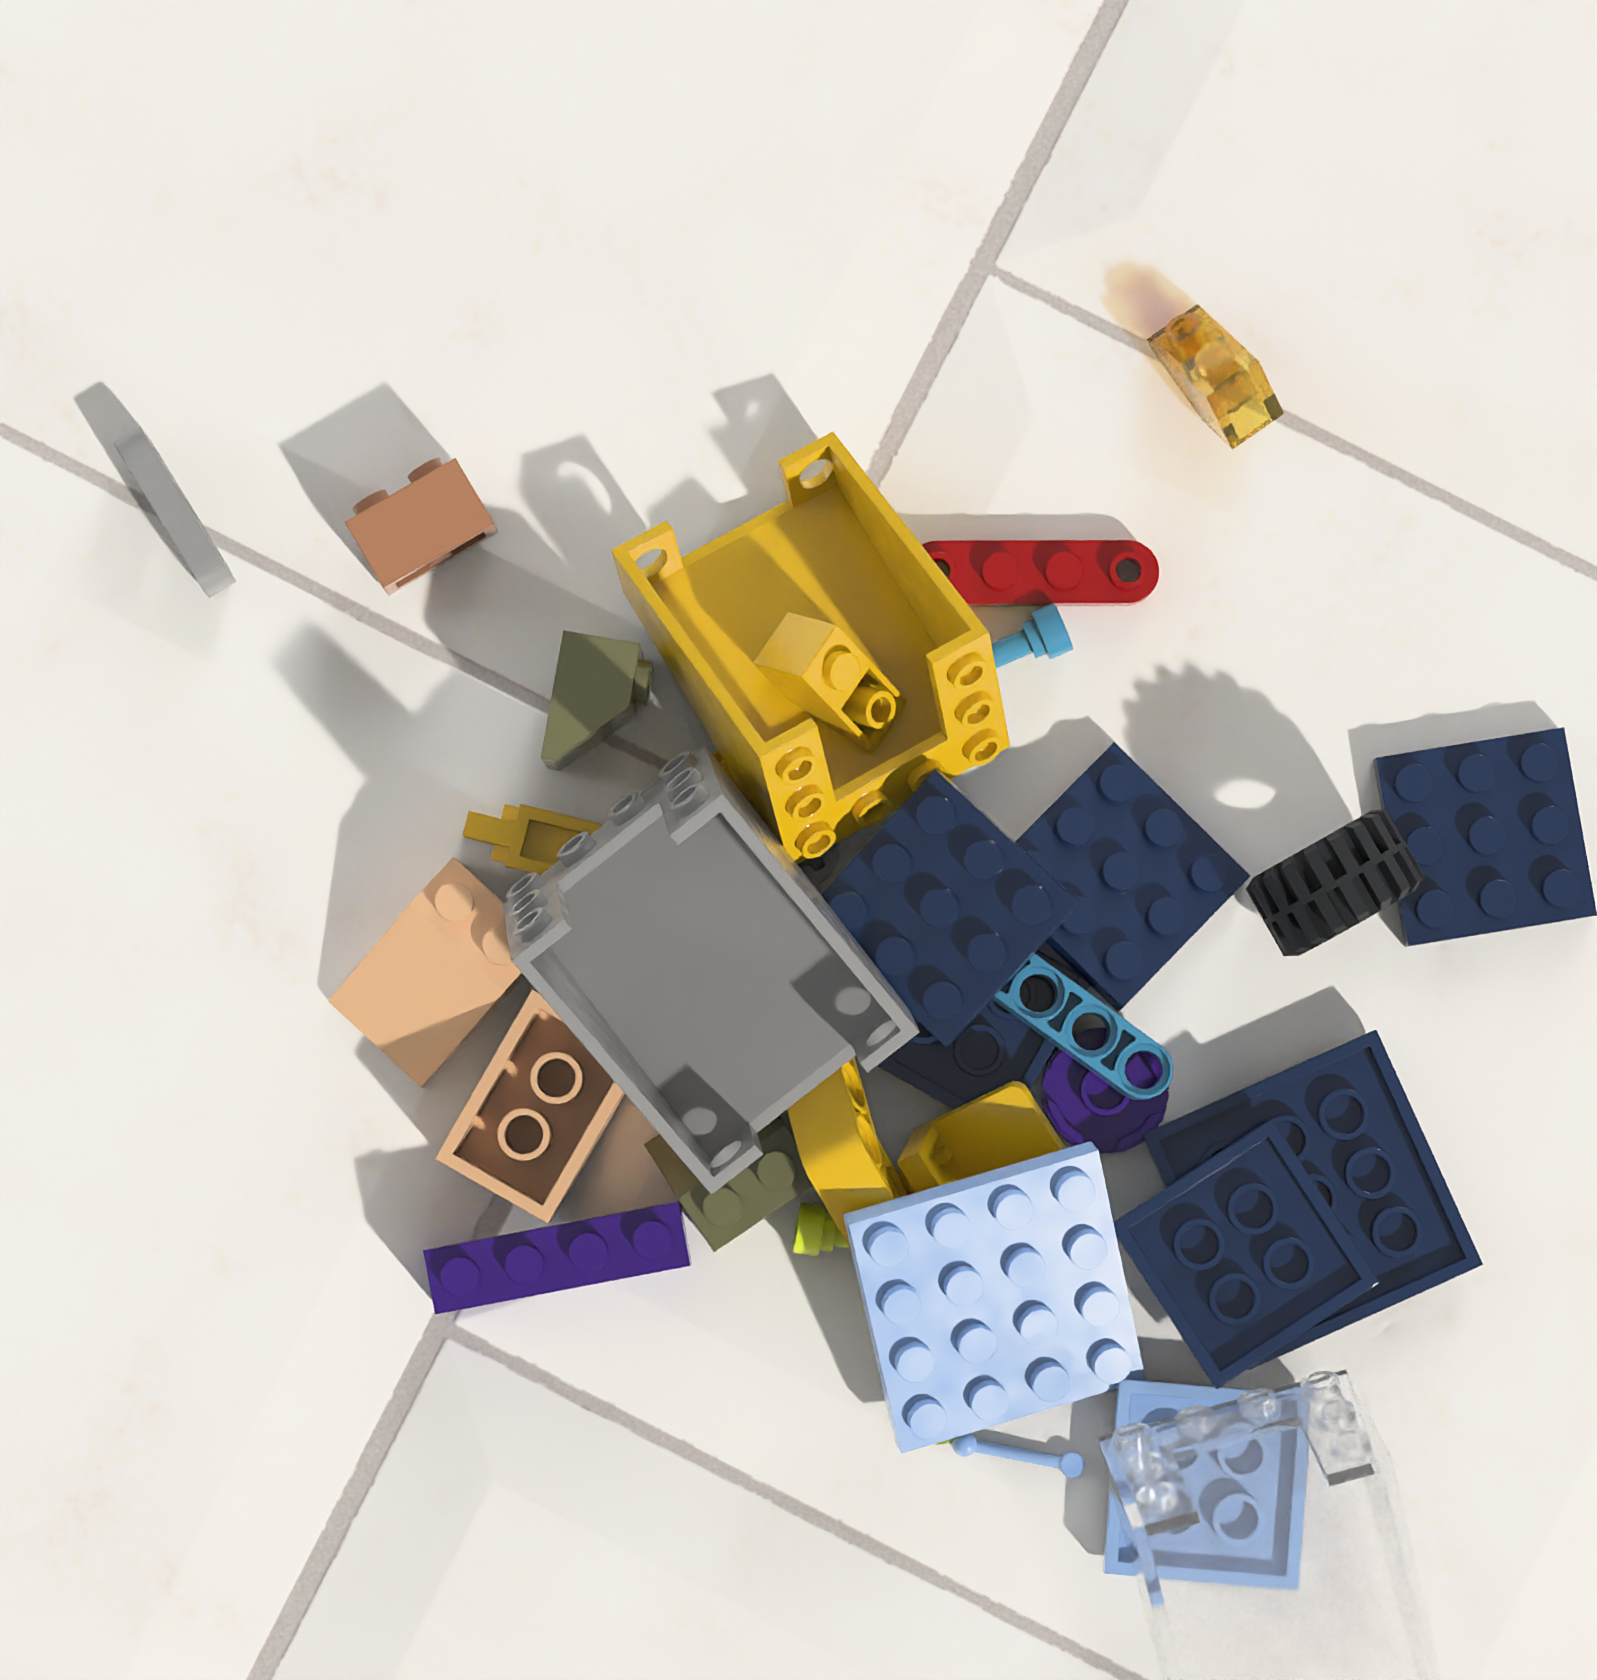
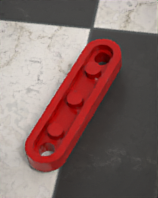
M1133 540L929 541L922 544L933 561H940L948 567L949 577L947 579L969 607L1047 606L1052 603L1056 606H1132L1148 598L1159 579V565L1155 555L1147 546ZM1122 561L1135 563L1139 569V578L1134 582H1123L1116 574L1117 564Z

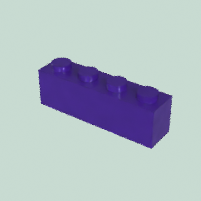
M680 1201L423 1250L435 1315L692 1265Z

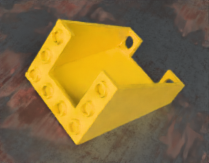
M833 431L778 460L787 501L683 557L680 556L673 528L667 520L611 550L624 595L746 799L797 864L808 858H816L823 855L833 844L864 827H872L882 822L889 813L900 808L935 769L940 770L950 780L974 766L987 764L999 752L1010 747L989 631ZM820 459H827L825 467L818 475L809 480H800L802 472L808 465ZM652 549H661V553L654 563L646 568L639 569L636 561L641 555ZM788 612L838 625L908 700L873 752L863 749L788 701L753 664Z

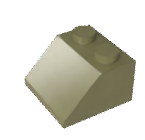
M563 630L541 759L547 769L561 771L634 720L636 704L648 706L654 669L651 668L652 662L644 661V654L640 643Z
M779 1116L757 1132L763 1155L712 1195L660 1134L644 1144L676 1197L713 1252H716L813 1186L802 1165L796 1141Z

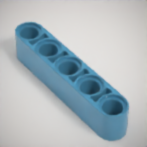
M1036 954L1025 963L992 999L1128 1098L1145 1100L1160 1095L1172 1080L1173 1063L1170 1054L1159 1043ZM1039 976L1048 980L1055 992L1054 1002L1048 1010L1033 1012L1022 1004L1019 992L1020 986L1026 978ZM1083 1014H1092L1099 1017L1106 1027V1040L1097 1050H1085L1079 1047L1072 1036V1026L1075 1020ZM1135 1052L1147 1053L1157 1062L1159 1068L1158 1078L1150 1088L1139 1089L1133 1086L1126 1078L1125 1064L1127 1059Z

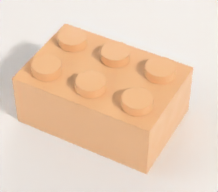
M532 989L435 1159L542 1221L550 1223L625 1093L543 997Z

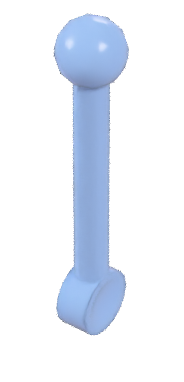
M972 1433L955 1437L952 1441L954 1452L962 1457L970 1456L975 1452L1058 1468L1069 1478L1080 1476L1085 1468L1083 1457L1074 1451H1068L1059 1456L977 1440Z

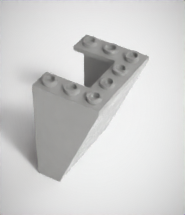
M704 745L693 755L687 750L671 759L659 772V777L662 780L643 795L638 791H634L623 797L609 811L608 817L610 821L591 836L587 831H584L570 839L557 853L559 861L539 876L534 871L516 882L506 894V898L509 901L503 905L511 961L712 1195L763 1155L757 1132L853 1057L857 1056L860 1065L868 1073L917 1035L919 1030L909 1008Z

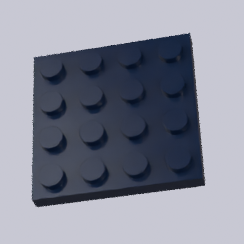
M1377 1030L1365 1033L1142 1134L1144 1143L1164 1187H1166L1267 1120L1273 1119L1380 1282L1247 1370L1269 1362L1483 1265Z

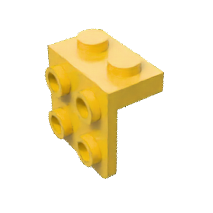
M1012 1081L913 1129L897 1164L905 1188L910 1194L1063 1150L1066 1147L1027 1086L1019 1081Z

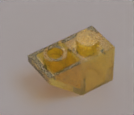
M1196 304L1184 314L1173 318L1164 328L1146 339L1151 350L1201 420L1232 450L1284 414L1259 360L1200 305Z

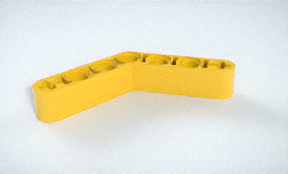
M855 1057L787 1109L799 1156L806 1174L849 1248L850 1244L843 1214L910 1195L876 1136Z

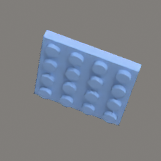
M1091 1141L843 1214L895 1443L901 1454L1117 1389L1118 1383L1124 1379L1146 1380L1099 1151Z

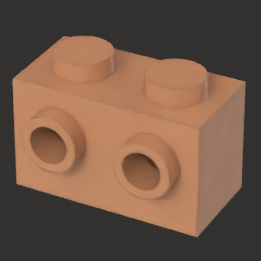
M440 457L424 463L407 476L411 484L390 496L385 489L367 496L353 506L352 510L356 516L345 521L346 526L388 596L498 533L494 522L456 458L445 464Z

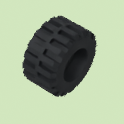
M1387 809L1369 811L1256 875L1245 890L1283 956H1299L1409 895L1419 887L1425 875Z

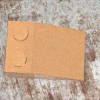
M454 857L407 906L328 1001L421 1088L427 1084L525 977L511 961L503 905L505 903Z

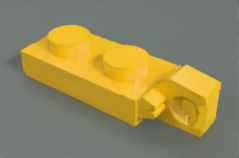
M504 804L501 819L468 811L462 836L467 839L494 845L490 860L504 863L507 868L527 873L535 871L540 876L559 861L557 853L570 839L584 831L591 835L603 824L520 804L519 807Z

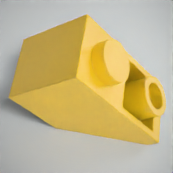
M790 612L785 615L753 662L759 671L788 701L868 751L873 752L908 701L838 625Z

